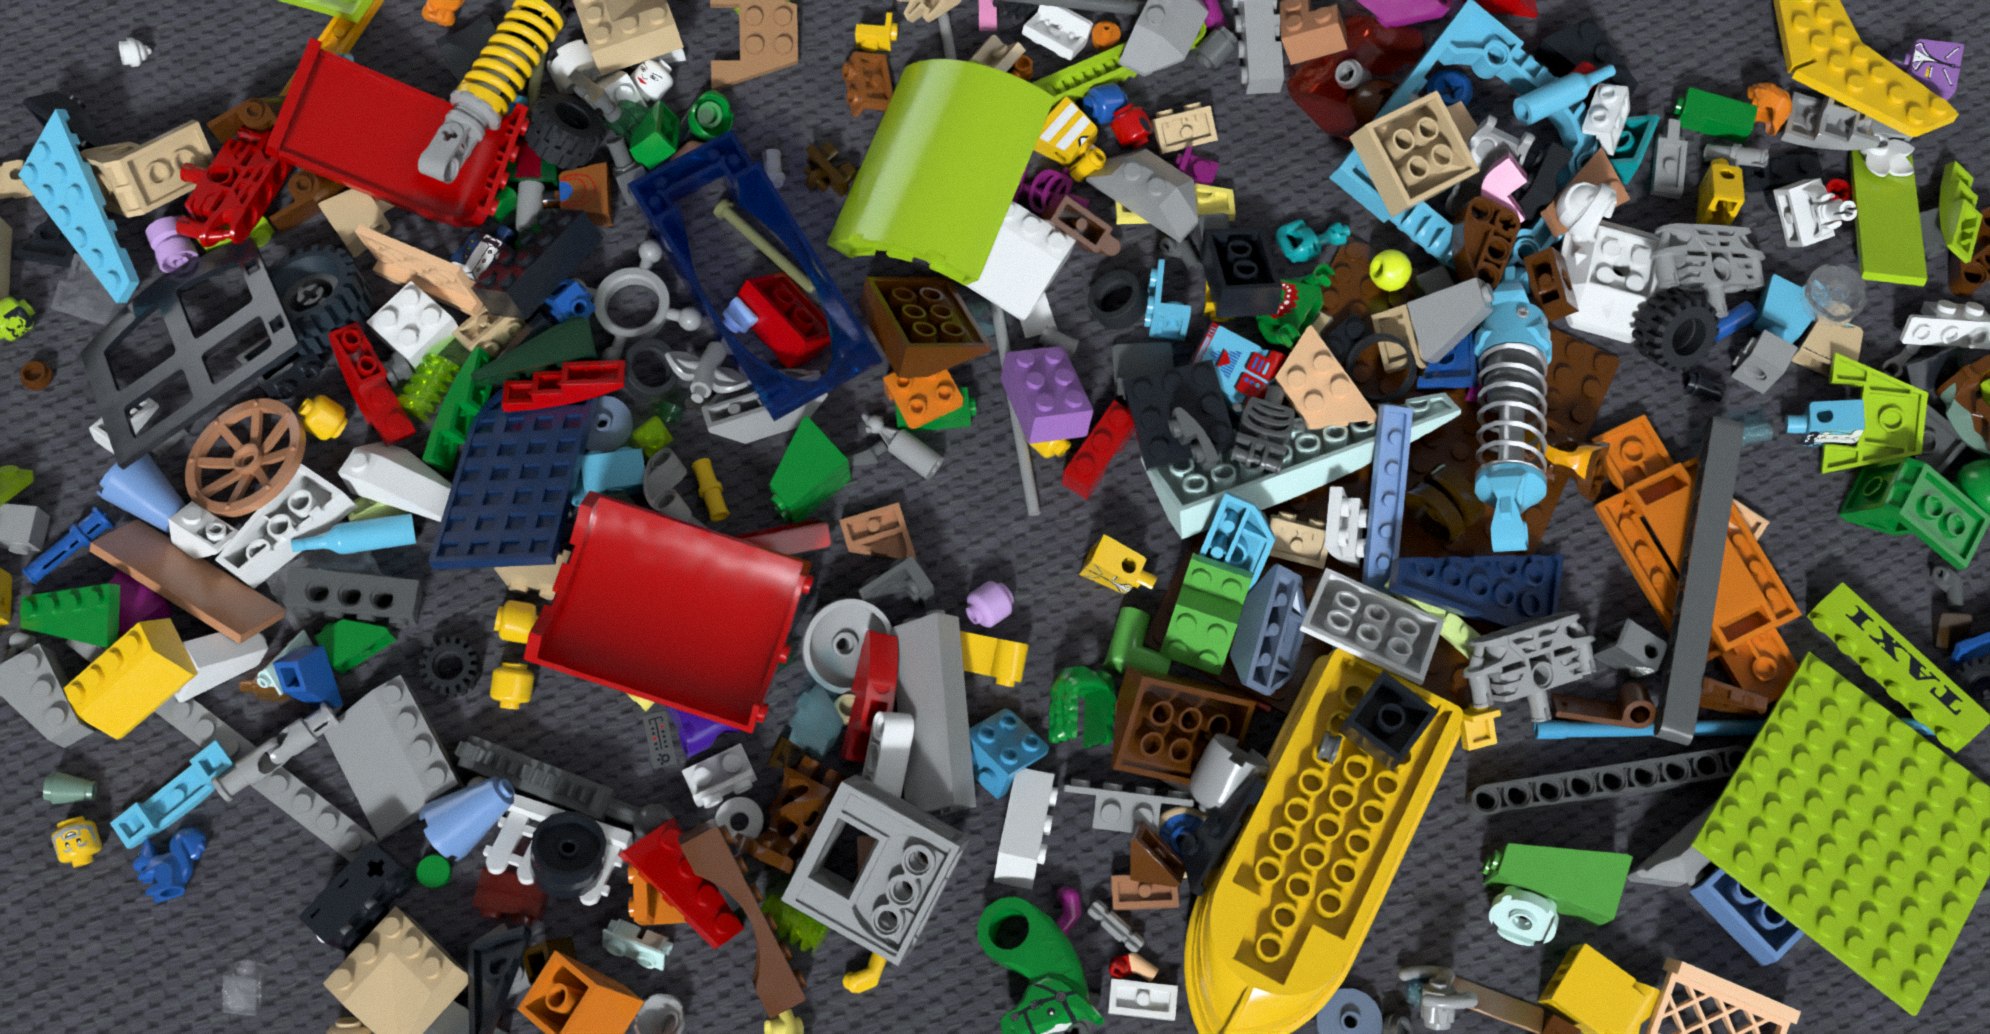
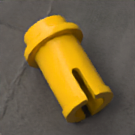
M1099 148L1086 150L1085 156L1070 166L1071 177L1077 182H1082L1093 171L1102 169L1106 162L1104 152Z

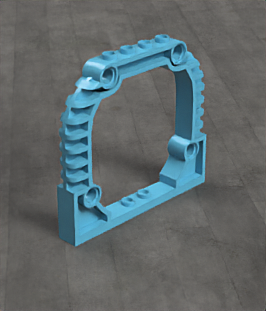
M1467 0L1449 20L1373 121L1411 103L1408 97L1412 92L1416 95L1428 81L1424 76L1437 60L1444 66L1452 64L1470 65L1473 72L1483 79H1490L1496 75L1521 96L1559 78L1557 76L1554 77L1547 71L1548 68L1544 65L1541 66L1534 60L1531 54H1527L1521 49V46L1524 44L1522 40L1474 0ZM1583 100L1547 117L1558 130L1564 148L1574 153L1571 161L1559 170L1557 174L1558 186L1555 196L1597 151V140L1594 139V135L1582 133V126L1587 115L1586 105ZM1353 146L1329 178L1383 223L1389 219L1400 231L1405 232L1411 237L1410 239L1413 242H1417L1424 248V251L1433 255L1440 264L1456 272L1452 254L1453 225L1425 202L1392 218ZM1544 204L1527 229L1519 230L1505 267H1525L1524 260L1519 257L1518 252L1524 258L1549 248L1552 243H1557L1563 237L1561 235L1554 239L1540 214L1547 204ZM1488 249L1489 254L1495 258L1494 253Z

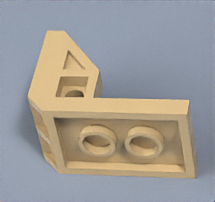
M195 120L180 125L141 145L124 142L89 148L79 152L82 160L89 162L107 205L103 209L128 218L144 215L194 190L197 184L182 181L180 178L181 167H184V163L188 162L208 169L214 160L200 124Z

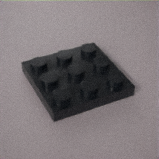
M1212 359L1122 382L1146 472L1194 460L1191 452V445H1194L1193 442L1180 445L1178 437L1173 438L1169 429L1168 420H1171L1170 416L1173 410L1178 407L1185 410L1202 427L1217 454L1233 450L1235 435Z

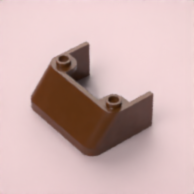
M286 95L248 99L206 124L220 143H223L228 138L235 136L238 130L241 131V126L259 129L271 122L275 124ZM303 169L293 175L288 183L289 192L295 202L271 215L269 218L283 235L322 212L318 203L352 188Z

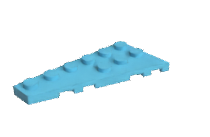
M55 109L18 175L116 303H127L140 282L126 248H120L114 234L118 229L114 220H108L103 207L107 204L89 162L83 161L77 147L81 143L77 134H71L66 123L70 119L66 109Z

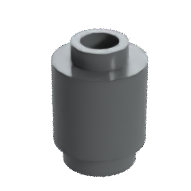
M1221 25L1217 30L1213 29L1195 49L1198 54L1195 59L1207 70L1210 67L1217 69L1235 49L1234 45L1238 40L1227 28Z

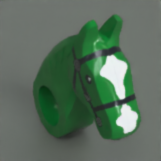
M1018 897L1000 898L985 908L978 921V941L983 950L995 963L1017 972L1030 980L1018 1005L1001 1017L1000 1028L1002 1034H1053L1064 1031L1083 1019H1087L1098 1026L1105 1022L1099 1011L1089 1001L1085 972L1077 952L1064 932L1050 916ZM1022 917L1027 919L1029 933L1025 941L1014 949L999 948L997 934L1000 927L1012 918Z

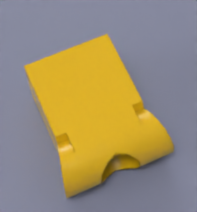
M1584 943L1570 947L1537 1002L1563 1020L1581 1029V1032L1584 1034H1639L1641 1024L1652 1016L1660 990L1637 982L1627 972Z

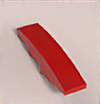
M625 360L563 362L562 371L533 372V380L504 381L503 411L538 410L568 405L623 388L625 384L626 362Z

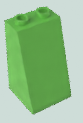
M1508 843L1499 850H1495L1492 856L1487 855L1481 873L1486 875L1483 884L1503 892L1508 886H1517L1523 891L1550 898L1557 905V913L1590 926L1598 927L1615 918L1633 856L1621 853Z

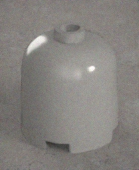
M1216 733L1213 739H1210L1190 779V791L1196 801L1200 803L1199 809L1209 816L1255 775L1264 779L1270 763L1254 749L1251 748L1249 753L1236 746L1238 743L1237 739L1220 733Z

